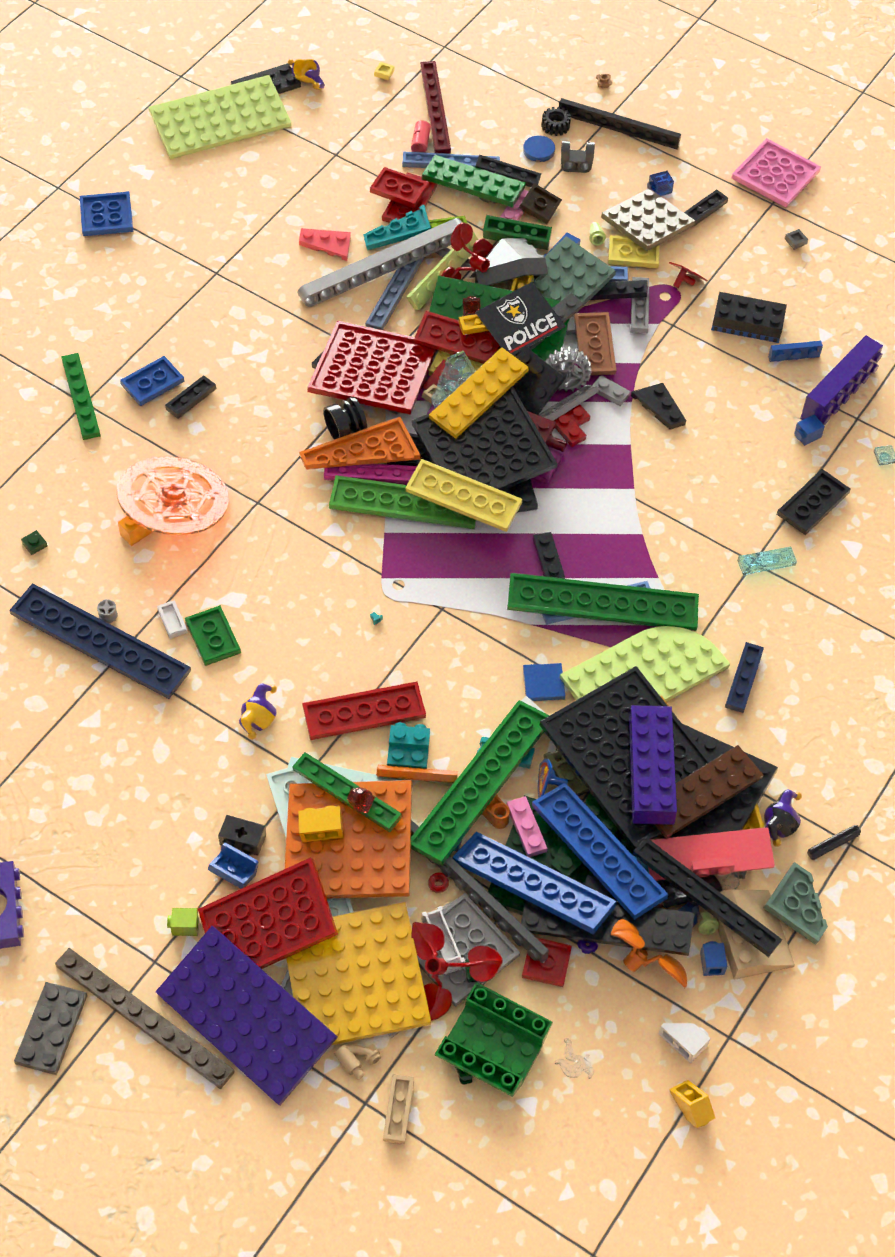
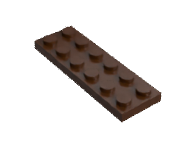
M737 745L675 783L677 805L675 823L654 825L667 839L761 780L763 774L741 747Z

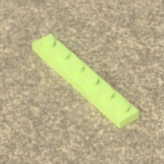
M474 232L471 241L466 245L472 252L474 243L479 240ZM452 248L406 296L413 308L420 310L434 295L438 276H441L449 267H453L456 270L471 254L463 248L460 251H455Z

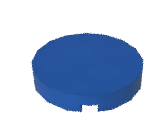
M537 135L529 137L523 144V153L531 161L536 162V160H540V162H545L554 156L555 144L546 136Z

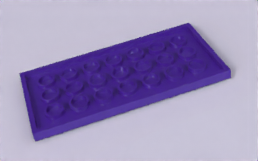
M214 926L210 927L155 991L280 1106L338 1038L336 1034Z

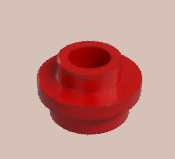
M437 872L429 877L428 886L433 892L442 893L447 890L449 880L443 873ZM436 882H441L442 885L437 886V885H435V883H436Z

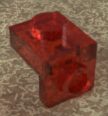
M475 296L463 298V316L475 315V312L481 309L480 298Z

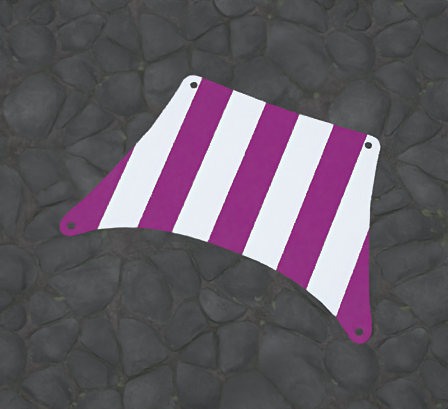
M667 284L649 287L648 333H631V298L609 299L584 306L577 312H609L616 374L602 376L631 392L634 391L639 366L651 337L661 321L681 300V293L677 288ZM664 292L669 293L671 298L666 301L662 300L660 294ZM566 334L563 344L564 350H567L568 347L572 351L577 348L576 334ZM436 350V352H435V355H434V357H433V360H432V362H431V365H432V363H433V361H434V359H435V357H436V355H437V353H438V350ZM428 370L427 375H426V377H428V379L431 377V376L429 375V370ZM590 375L586 385H593L601 375ZM422 388L420 390L411 415L400 412L396 415L385 409L386 421L401 417L408 432L417 434L411 420L426 415L432 406L431 403L422 398V394L426 389ZM557 389L539 414L574 392L571 389H568L567 392L564 389L560 391ZM631 392L630 396L621 406L597 393L579 404L591 416L590 421L579 426L587 435L586 440L573 447L567 443L564 452L548 447L551 450L562 453V460L548 484L533 478L530 479L538 503V509L518 512L507 532L476 520L475 529L385 517L381 574L383 593L395 601L414 602L496 615L607 647H613L639 632L657 627L585 618H572L546 625L540 613L507 610L511 573L544 576L533 542V535L547 532L552 533L565 579L625 586L648 581L650 588L665 590L650 558L637 513L630 436ZM554 428L552 432L553 437L566 441ZM395 580H402L405 586L401 590H396L392 584Z

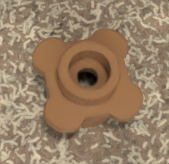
M597 74V85L600 88H608L613 83L610 79L611 75Z

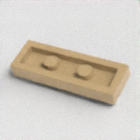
M392 1075L383 1133V1141L405 1144L414 1077Z

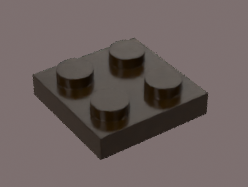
M534 183L519 208L543 223L548 224L562 199Z

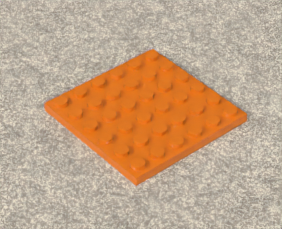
M411 780L353 782L402 813L401 820L391 832L380 827L314 783L289 785L285 869L311 857L314 860L326 899L410 896ZM326 806H340L344 838L302 842L299 834L298 811L306 808L319 809Z

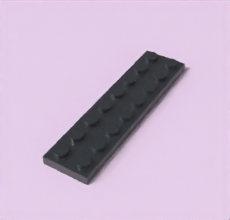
M525 900L521 924L533 934L633 948L623 939L611 935L613 926L619 920L624 919L638 929L639 935L645 942L643 950L689 956L695 913L654 907L634 920L620 903L616 902L615 909L597 931L592 934Z

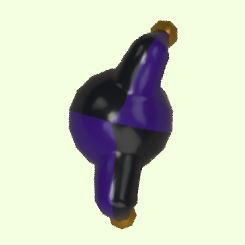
M790 789L784 790L778 800L770 804L765 810V827L769 829V834L775 847L781 845V840L778 836L781 838L788 837L796 832L800 826V816L792 807L793 798L796 801L802 798L800 792H794Z

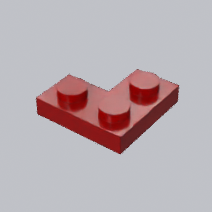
M578 405L554 420L556 422L555 429L573 447L586 440L587 435L579 426L590 421L591 416L581 405Z

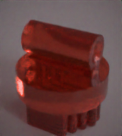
M361 787L351 789L347 797L350 806L354 810L367 814L375 799V796L369 790Z

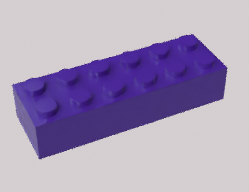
M865 335L806 396L800 419L803 420L815 415L823 425H826L832 414L835 415L840 406L847 403L852 393L855 394L862 383H866L869 375L877 371L879 367L878 361L883 355L881 353L883 345Z
M631 705L629 729L633 823L674 824L677 805L672 706Z

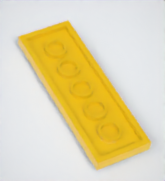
M504 348L499 349L429 414V419L456 439L529 371V367Z

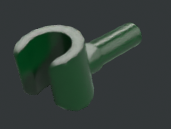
M455 1067L462 1085L472 1083V1075Z

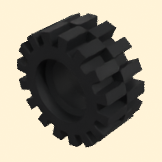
M547 108V111L545 110L542 114V130H545V133L550 132L549 135L551 136L553 134L555 136H558V134L561 136L563 133L566 134L570 129L571 115L564 108Z

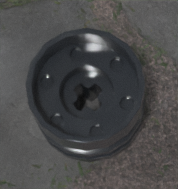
M355 397L342 400L340 406L334 403L323 409L326 426L334 440L367 428L364 411Z

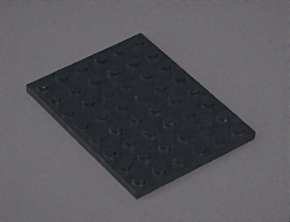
M637 666L546 717L539 724L633 850L646 837L649 840H653L661 835V832L654 824L633 823L629 729L631 705L668 706ZM672 712L675 783L711 762V760Z

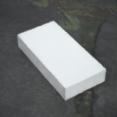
M175 600L157 606L169 639L188 633Z

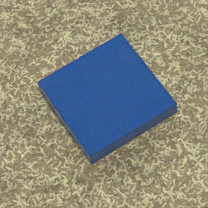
M562 663L523 665L525 695L532 701L565 700L564 683L560 679V674L563 673Z

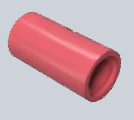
M420 120L415 123L411 143L412 152L426 153L431 129L427 121Z

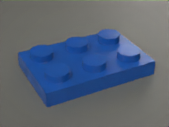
M165 356L120 380L121 386L139 406L185 382L184 376Z

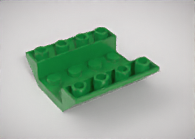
M476 982L466 999L465 1008L448 1037L445 1036L435 1052V1056L513 1097L522 1086L539 1055L553 1022Z

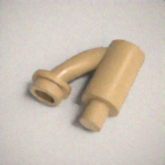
M343 1045L334 1053L350 1075L354 1074L358 1080L364 1076V1073L360 1069L362 1067L361 1063L354 1054L366 1056V1062L371 1065L378 1062L381 1058L378 1049L372 1051L359 1045Z

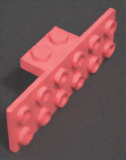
M767 827L651 840L700 878L714 874L728 875L733 872L770 869L775 866L769 829ZM648 867L649 874L656 881L665 880L663 877H661L659 874H657L655 871Z

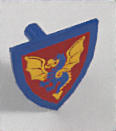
M546 758L539 765L538 798L545 794L547 784L557 786L563 783L568 784V779L556 777L550 760Z

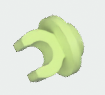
M709 912L700 913L702 920H700L698 925L699 932L703 935L713 934L719 927L717 919L711 918Z

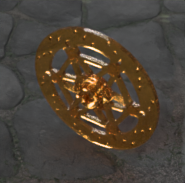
M155 457L140 461L123 473L117 485V499L123 512L133 522L143 528L166 535H190L205 531L216 525L223 518L228 507V491L219 476L206 466L184 458ZM179 469L182 471L178 473H157L155 470ZM196 475L203 479L211 490H205L191 476ZM145 476L147 480L139 491H132L131 489L135 481L139 477ZM164 478H175V479H174L172 482H169V481H167V480L164 479ZM182 479H184L183 485L179 483ZM190 482L196 489L187 488L188 483ZM150 483H152L156 488L152 490H146ZM201 500L196 508L191 504V501ZM214 500L211 510L206 515H201L199 511L205 501ZM134 501H141L154 515L151 517L142 512ZM148 501L159 502L158 508L153 507ZM186 505V506L189 508L190 511H188L187 509H185L183 506ZM163 506L167 507L164 512H161ZM173 509H177V510H179V511L182 512V513H170V512H171ZM189 518L192 521L171 523L165 522L164 519Z

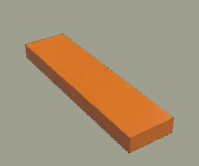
M378 765L376 773L378 777L454 783L458 775V771Z

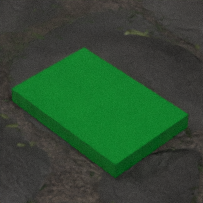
M221 605L185 617V623L205 666L241 653L240 646Z

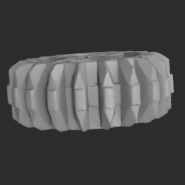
M562 347L560 352L555 350L554 354H550L549 359L545 361L566 378L558 388V391L564 389L567 392L568 389H571L574 392V388L580 389L581 385L585 386L586 381L590 379L592 372L590 368L591 362L588 360L587 355L584 356L583 351L578 352L577 348L572 351L570 347L567 350H564Z

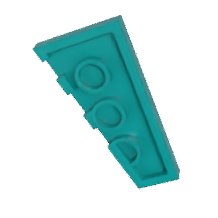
M425 205L420 206L419 210L415 212L410 211L406 213V216L399 220L397 218L391 220L387 226L381 225L363 234L367 251L407 240L430 230L431 227Z

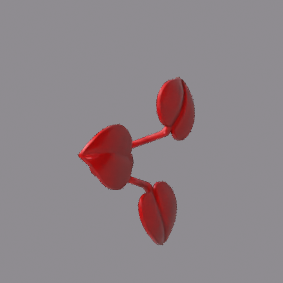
M461 222L456 226L451 235V246L455 251H460L463 248L472 255L469 261L471 267H458L456 270L453 267H449L441 276L461 280L462 275L459 271L475 272V270L483 273L486 272L490 267V261L485 257L493 248L492 244L485 239H479L474 243L472 252L466 245L472 239L473 229L468 223Z
M413 922L411 938L414 939L417 956L422 960H426L425 969L429 974H432V978L438 984L428 983L424 985L430 1019L433 1021L446 1014L452 1004V994L448 989L442 988V982L438 975H443L448 967H470L469 972L473 979L479 982H486L497 974L503 963V958L491 947L476 946L468 952L470 963H448L443 958H438V953L436 952L444 946L445 936L443 931L433 924Z

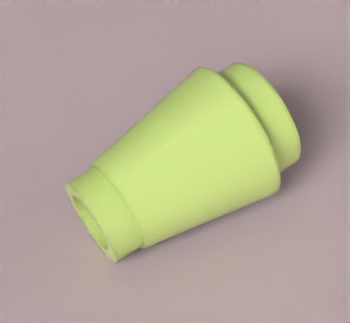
M593 222L590 225L589 240L592 244L599 246L604 243L606 235L600 224Z

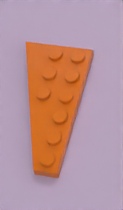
M401 417L299 452L306 470L421 459L420 453Z

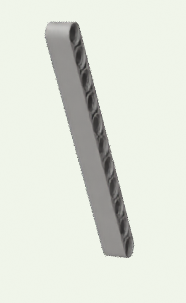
M457 218L306 283L298 289L297 294L307 307H312L451 245V235L456 226L462 221Z

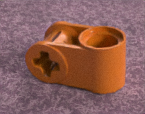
M496 794L482 815L497 829H503L509 824V808Z

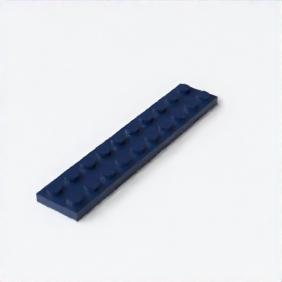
M34 583L29 586L9 610L10 614L167 699L171 698L191 672V667Z

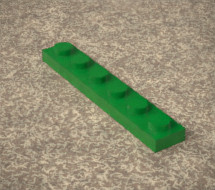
M79 353L61 356L82 438L87 440L101 437Z
M306 752L292 766L293 771L388 832H391L402 818V813Z

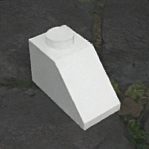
M663 1023L658 1033L690 1064L708 1046L711 1039L705 1029L696 1026L694 1023Z

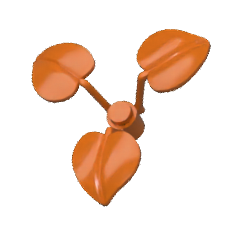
M624 919L619 920L613 926L611 935L619 937L633 946L632 951L623 959L625 966L629 970L635 972L641 965L646 967L649 963L658 960L660 966L676 979L684 989L687 987V974L679 961L668 954H665L664 957L657 955L647 960L648 952L642 949L645 946V942L639 935L638 929Z

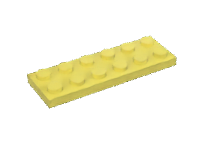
M421 459L405 488L406 492L505 532L508 531L522 504V499L423 459Z

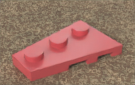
M301 228L299 245L315 251L322 250L328 252L330 256L337 255L342 257V260L347 261L351 232Z

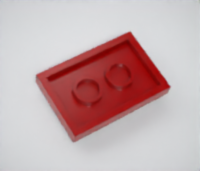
M384 167L370 186V193L415 208L428 189L429 182Z

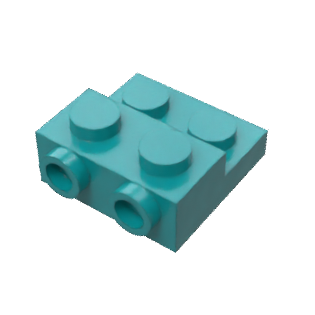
M401 722L391 725L387 765L427 769L430 728L423 724L408 727L405 723Z

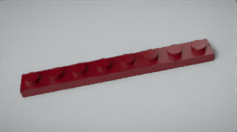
M436 61L420 62L434 152L451 154Z

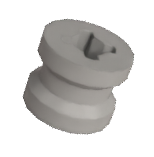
M105 599L98 603L97 611L101 620L112 623L117 619L118 613L114 601Z

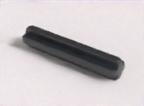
M853 825L809 848L807 854L811 860H815L860 836L861 829L858 825Z

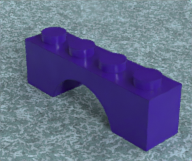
M14 861L0 862V894L7 899L6 908L0 915V949L21 946V938H24L23 925H20V918H23V910L18 902L19 899H22L21 887L17 886V881L21 880L20 869L15 867Z

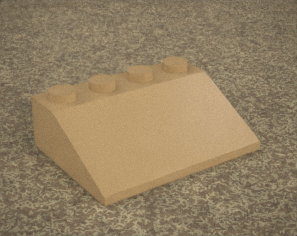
M731 889L721 891V894L783 939L768 958L717 919L719 923L718 932L722 943H724L725 954L734 980L795 967L779 919L763 908L771 897L769 890Z

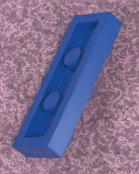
M819 340L771 345L768 355L769 362L820 357L823 344Z

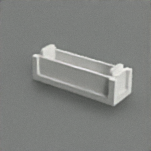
M442 906L429 913L423 912L421 917L422 923L438 926L445 936L443 948L436 951L438 953L437 957L443 958L448 963H465V959L461 957L445 921ZM448 967L444 974L446 975L465 967Z

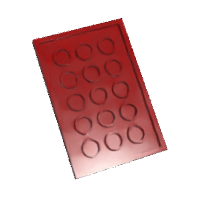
M311 857L198 908L205 933L211 926H214L261 969L338 935L314 860Z

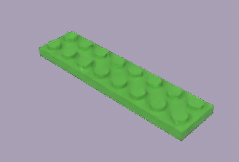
M335 476L329 509L475 529V519L406 492L405 488L407 485Z

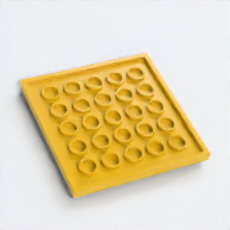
M406 902L333 916L338 935L286 958L293 997L338 1036L332 1045L431 1025L414 939L411 938L412 930Z

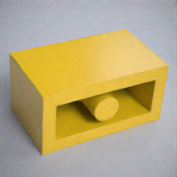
M326 806L319 809L306 808L298 811L299 834L302 842L344 838L340 806Z

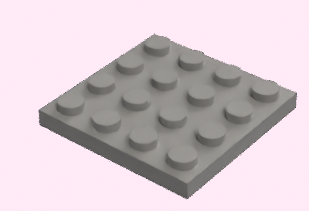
M466 893L443 909L445 921L461 957H464L465 960L468 959V952L476 946L491 947L503 958V963L497 972L499 973L520 956L518 949ZM417 956L419 967L438 985L436 980L432 978V974H429L425 969L426 960H422ZM465 968L446 975H438L442 982V988L448 989L451 992L452 1004L455 1007L468 997L476 983H467ZM477 981V983L481 985H484L486 983Z

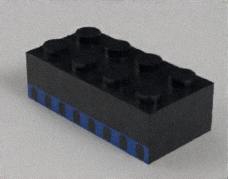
M719 291L711 330L779 343L787 304Z

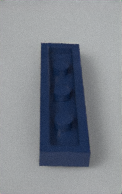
M749 642L745 643L725 708L744 713L764 647Z

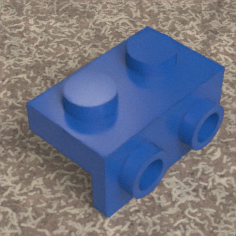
M224 843L221 846L220 854L209 864L208 871L242 889L256 876L259 862L235 847Z

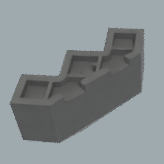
M503 238L495 244L485 257L490 261L489 269L484 273L475 270L469 278L475 277V283L490 286L529 275H534L535 280H541L548 274L545 257L539 255L535 247L528 245L525 238Z

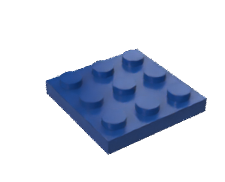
M129 191L79 196L83 236L133 232Z

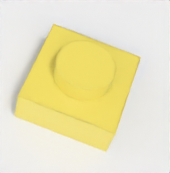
M380 62L374 71V76L389 81L395 71V66Z

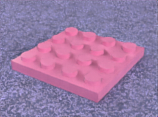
M766 138L732 173L731 179L787 207L820 172L821 166Z

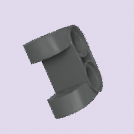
M562 141V170L577 173L589 172L592 169L595 143L586 142V149L584 151L570 150V141Z

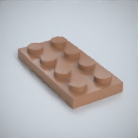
M609 312L575 313L574 323L578 352L583 351L584 356L587 355L588 360L591 362V375L616 374Z

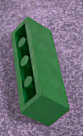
M486 215L483 238L500 241L503 238H525L528 245L543 250L549 249L552 227Z

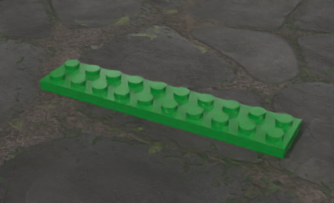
M511 573L507 610L657 627L675 626L696 631L698 628L699 594Z
M518 700L411 837V849L442 866L542 736L544 731L539 725L540 721L550 715Z

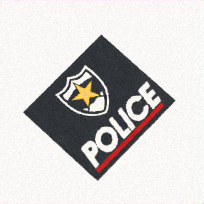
M533 282L475 312L500 347L512 355L522 351L524 346L529 347L566 327Z

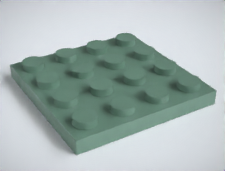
M566 236L545 256L548 274L541 280L534 279V285L543 297L562 301L572 293L584 306L616 275V271Z

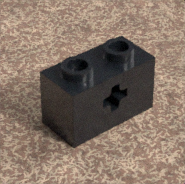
M226 815L218 834L219 845L222 846L224 843H227L247 855L254 854L258 856L266 837V826Z

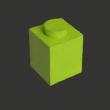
M172 908L171 915L167 917V928H171L172 936H198V908Z

